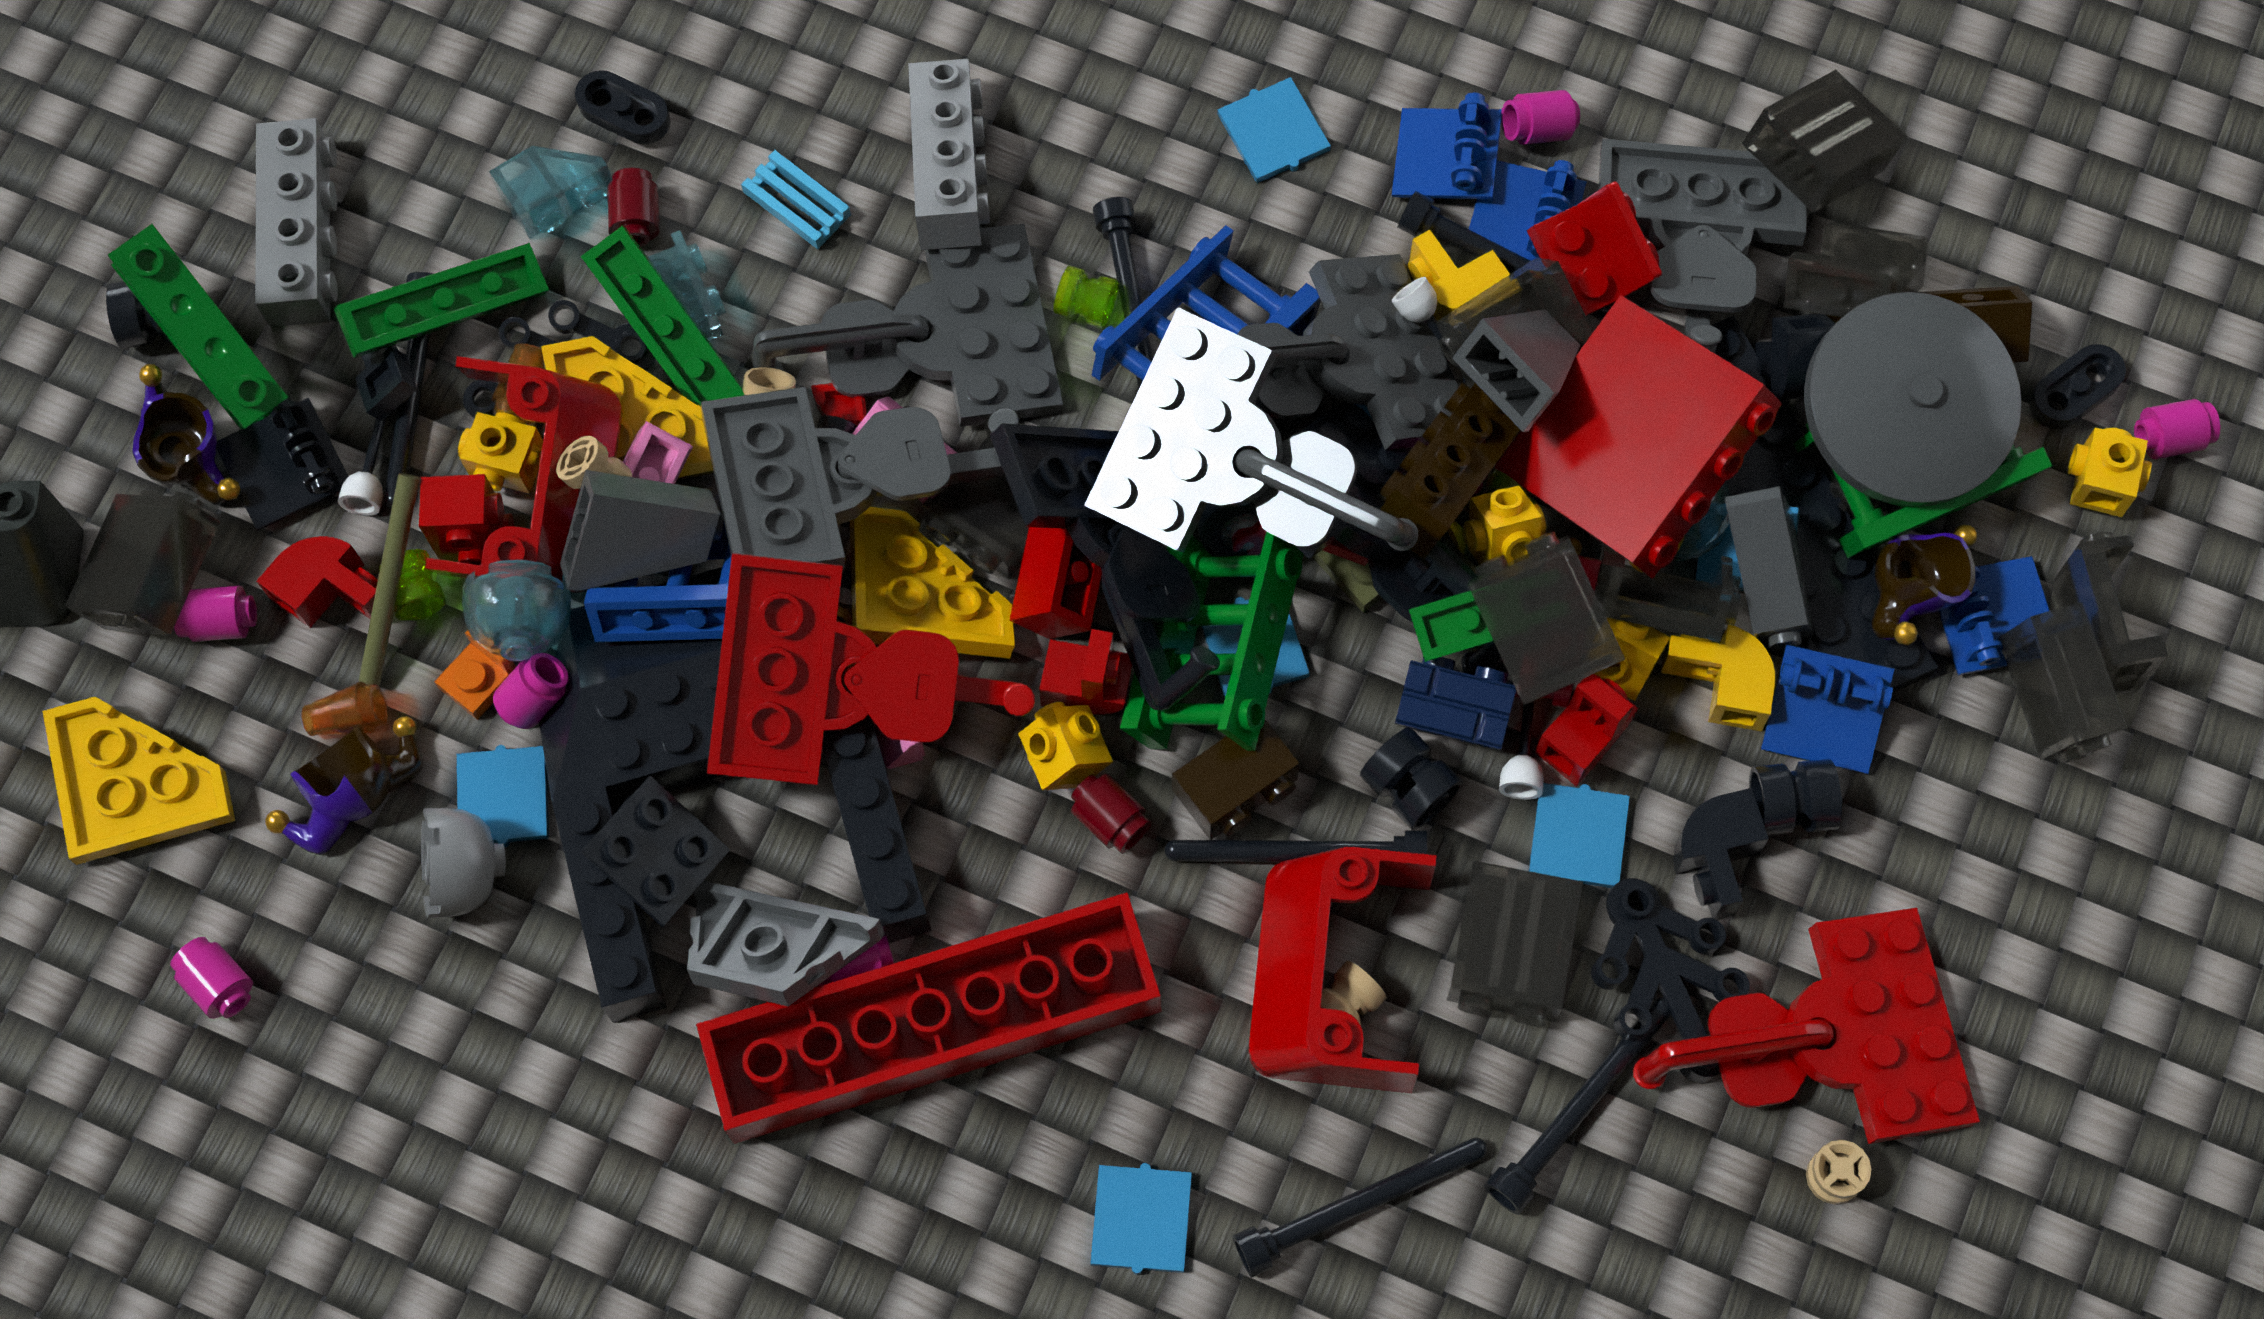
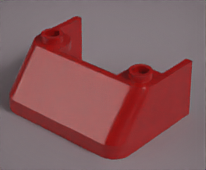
M457 356L455 367L466 377L507 383L506 396L512 411L526 421L545 424L530 529L506 526L491 533L483 547L481 565L427 558L425 568L439 575L568 593L582 592L567 589L560 566L580 489H573L563 482L556 473V467L564 450L573 441L583 436L596 438L607 448L608 457H617L623 416L622 404L619 398L605 385L550 370Z
M1343 847L1285 860L1270 870L1265 883L1248 1051L1250 1062L1257 1072L1272 1079L1413 1093L1418 1077L1419 1063L1362 1057L1364 1036L1357 1019L1342 1010L1321 1008L1331 902L1350 904L1361 902L1373 893L1376 885L1430 890L1437 855Z

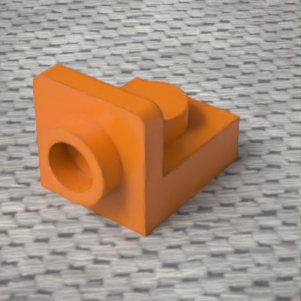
M471 626L464 633L470 644L434 682L442 692L478 720L493 704L495 690L516 668L511 659L515 650L496 632L491 630L485 636L474 626Z

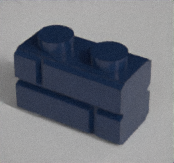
M1423 657L1422 663L1411 660L1395 725L1411 727L1415 730L1500 751L1517 688L1515 685L1506 683L1508 673L1480 666L1476 667L1475 675L1454 671L1455 660L1445 657H1439L1426 662Z

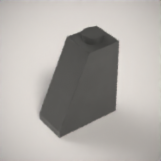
M1545 309L1482 319L1452 359L1522 432L1529 431L1560 392L1580 344Z
M585 470L560 562L567 589L582 591L706 562L712 542H719L724 525L722 511L718 510L711 490Z
M1778 486L1725 497L1754 636L1763 645L1769 644V648L1773 650L1785 649L1786 644L1792 646L1801 645V638L1814 636L1794 516L1785 496Z

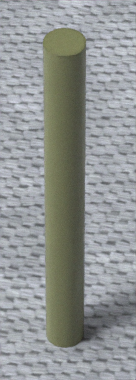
M399 473L359 675V682L367 685L378 686L381 682L420 477Z

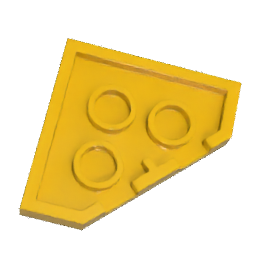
M593 336L541 346L546 370L605 385L617 395L622 404L623 416L616 458L623 462L634 437L647 421L693 446L677 480L714 473L701 407L682 396L673 388L627 360Z
M869 507L856 519L850 521L853 626L860 629L873 640L874 644L878 645L895 632L907 629L944 635L955 645L957 652L961 654L1010 659L1015 647L1014 624L1009 621L1012 603L998 591L990 594L972 578L974 570L944 544L936 547L918 531L920 523L910 514L902 510Z
M97 697L42 711L68 857L74 864H82L235 821L226 772L215 762L202 755L195 754L179 745L175 740L140 721L137 722Z

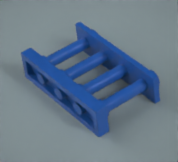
M1225 225L1211 239L1208 237L1201 239L1192 250L1189 260L1116 328L1110 325L1102 331L1093 346V351L1096 355L1091 375L1100 381L1119 363L1143 381L1152 361L1134 348L1150 333L1162 340L1171 322L1167 317L1182 303L1207 321L1235 334L1247 326V323L1198 289L1213 274L1270 313L1269 319L1265 323L1281 324L1297 336H1303L1304 330L1316 318L1321 302L1317 290L1308 283L1300 288L1292 297L1287 294L1281 297L1228 259L1227 255L1234 230Z
M725 523L719 542H712L707 560L724 559L719 584L689 585L693 565L670 570L666 586L636 587L637 577L616 582L614 587L587 589L584 606L595 642L722 639L731 565V552Z

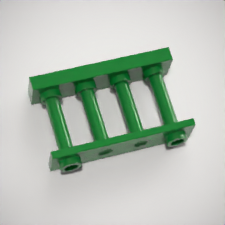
M150 224L108 254V257L113 262L111 264L112 268L240 430L246 429L251 424L270 415L273 408L288 398L153 224Z
M1808 423L1805 424L1808 433L1793 443L1797 453L1816 445ZM2013 444L1998 469L1987 480L1968 493L1954 500L1932 506H1900V510L1884 516L1881 507L1875 509L1869 496L1849 485L1833 470L1855 517L1851 521L1854 530L1838 540L1847 558L1853 557L1892 540L1896 536L1903 535L2031 479L2052 467V464L2044 447L2025 455L2021 446L2015 448Z
M1266 531L1261 555L1212 556L1206 551L1203 544L1192 536L1184 553L1167 546L1166 550L1187 568L1200 599V611L1188 622H1152L1173 674L1191 658L1190 651L1193 648L1199 626H1243L1237 652L1216 654L1220 660V666L1217 670L1209 673V675H1231L1224 704L1178 702L1168 710H1154L1148 705L1134 672L1120 729L1149 749H1167L1174 725H1218L1217 730L1243 749L1255 751L1260 729L1265 722V709L1296 582L1302 571L1303 553L1295 545ZM1215 577H1255L1249 604L1204 605L1209 581Z

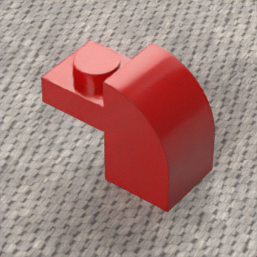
M318 536L300 540L287 547L276 557L256 582L271 601L311 628L337 597L370 619L378 579L362 568L365 564L352 545L334 537Z
M1091 629L1088 646L1050 639L1039 688L1042 707L1055 702H1063L1065 706L1089 705L1092 714H1110L1123 709L1132 664L1127 653L1113 651V632Z
M1590 671L1576 686L1567 708L1541 735L1535 753L1577 787L1621 736L1639 708L1628 700L1627 694L1617 683L1608 678L1602 679Z

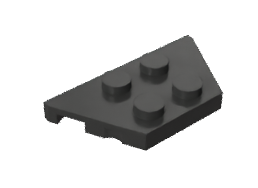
M703 881L693 892L697 901L696 917H691L690 935L693 944L688 950L687 971L694 985L790 1006L879 942L885 933L880 919Z

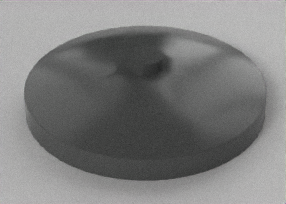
M1903 292L1871 299L1848 312L1830 328L1818 344L1810 360L1804 386V405L1813 440L1821 455L1838 476L1861 493L1876 500L1898 506L1923 507L1942 504L1968 493L1987 480L1998 469L2011 450L2017 435L2021 416V391L2017 372L2007 349L1996 333L1982 319L1967 308L1951 300L1926 293Z

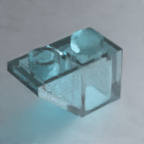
M538 146L529 147L489 171L500 197L529 239L540 233L555 230L562 224L565 218L584 207H592L600 203L607 196V187L612 182L610 171L602 157Z

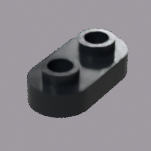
M604 70L591 72L585 75L576 86L575 99L585 119L634 143L651 144L657 142L666 135L670 128V114L664 99L660 95L612 72ZM602 99L611 100L607 105H596ZM644 119L653 120L648 125H638Z
M2093 344L2082 348L2038 382L2029 399L2031 414L2041 425L2051 429H2064L2073 425L2116 392L2126 373L2123 358L2117 351L2106 345ZM2086 372H2094L2098 374L2101 378V381H2092L2091 379H2089ZM2054 400L2059 402L2063 410L2058 411L2048 405V401Z

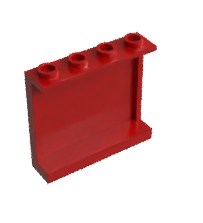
M1620 295L1575 356L1558 395L1529 431H1520L1495 465V468L1515 485H1519L1525 492L1540 499L1653 579L1660 568H1664L1673 560L1678 550V544L1692 525L1700 522L1705 517L1710 508L1712 498L1723 483L1731 479L1739 471L1744 455L1758 436L1765 434L1771 428L1782 403L1763 383Z

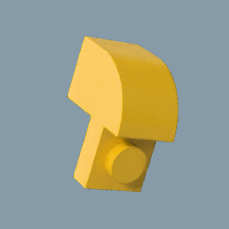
M1431 230L1412 239L1410 260L1408 262L1410 275L1413 280L1426 277L1437 294V307L1433 315L1444 330L1454 333H1472L1484 318L1511 315L1516 312L1521 288L1493 250L1457 268Z
M1727 625L1720 643L1712 642L1711 638L1699 633H1683L1680 636L1671 635L1664 651L1661 673L1714 682L1708 722L1762 732L1771 715L1775 687L1774 665L1764 645L1749 632L1732 625Z

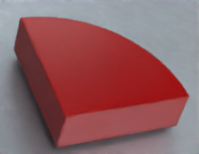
M832 383L811 386L814 401L823 416L824 412L826 415L840 417L854 423L858 427L867 415L865 397L857 396L853 398L845 396L838 392Z

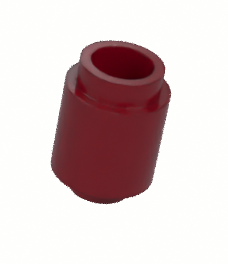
M631 167L616 171L612 175V182L607 187L609 235L621 226H624L640 247L645 246L650 240L656 238L660 232L658 186L653 181L652 174L645 169Z
M1094 774L1088 776L1076 787L1071 795V798L1075 801L1071 813L1108 849L1115 847L1121 854L1126 853L1144 837L1151 827L1152 822L1144 816L1146 809L1109 774H1104L1099 778Z

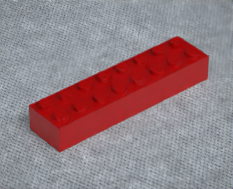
M1128 892L815 987L790 1006L766 1002L697 1023L696 1026L724 1131L732 1142L736 1144L1162 1012L1161 995Z

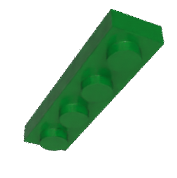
M621 226L581 256L684 397L701 407V402L745 395L742 390L743 386L626 227Z
M530 243L339 304L334 311L353 358L545 295L549 288Z

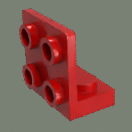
M1616 181L1605 185L1576 206L1526 230L1572 323L1616 302L1620 295L1626 297L1662 276L1658 252L1653 243L1644 237L1638 225L1633 201L1627 193L1621 190Z

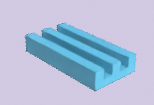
M774 150L768 156L769 162L765 166L760 164L755 169L756 176L752 180L747 177L741 184L743 193L818 250L851 216L850 207ZM779 172L834 215L832 217L778 177L776 173ZM768 184L823 227L817 231L762 188Z

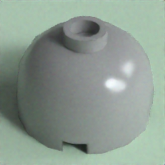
M424 808L423 814L426 821H422L421 827L422 880H425L426 885H430V896H423L427 918L467 914L482 906L492 892L494 878L505 876L506 858L504 843L494 844L489 826L479 816L466 810Z

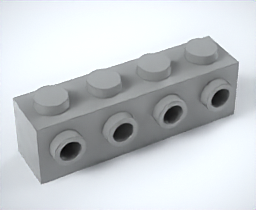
M969 59L908 63L915 217L920 250L982 245L980 224H990L988 193H978V185H988L985 154L976 155V147L985 146L983 116H974L973 111L974 109H983L980 78L971 79Z
M317 118L256 123L255 304L270 327L330 321V302H335L338 298L336 277L334 272L330 271V257L337 255V237L334 227L330 226V212L337 210V195L334 183L330 181V167H336L337 153L333 138L331 136L326 137Z

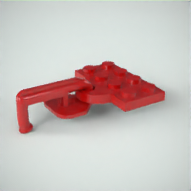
M732 553L707 773L818 785L823 733L825 730L846 729L869 715L888 738L914 742H932L941 738L948 731L952 722L954 700L1001 705L1012 715L1024 716L1033 709L1035 695L1032 689L1019 682L957 675L959 666L958 652L955 645L944 635L903 629L895 632L876 647L873 640L856 626L837 621L842 565ZM852 663H856L855 665L847 668L843 675L844 683L850 691L848 692L842 685L841 676L844 669L847 666L851 665Z
M1918 908L1816 922L1808 931L1822 979L1806 987L1791 1003L1789 1010L1763 993L1725 998L1716 1004L1710 1012L1708 1018L1710 1036L1664 1043L1648 1056L1639 1059L1633 1069V1077L1640 1087L1656 1089L1665 1082L1667 1073L1671 1070L1718 1063L1726 1092L1736 1103L1748 1108L1788 1102L1796 1095L1807 1075L1812 1080L1832 1089H1852L1868 1144L1968 1128L1980 1122Z

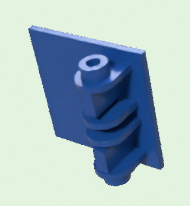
M1475 92L1466 94L1465 100L1459 103L1458 109L1402 108L1392 197L1411 198L1414 192L1417 191L1429 198L1493 199L1502 109H1489V105L1485 102V97Z
M1497 160L1493 199H1477L1469 230L1544 267L1526 230L1579 204L1582 201L1587 181L1577 179L1574 165L1565 160L1556 161L1553 167L1548 168L1547 172Z
M2032 556L1978 567L1975 566V584L1972 593L1963 602L1939 611L1958 675L2063 655Z
M1786 644L1772 701L1771 715L1767 721L1761 749L1810 761L1830 759L1836 767L1869 774L1885 708L1888 709L1892 698L1893 687L1890 686L1895 669Z

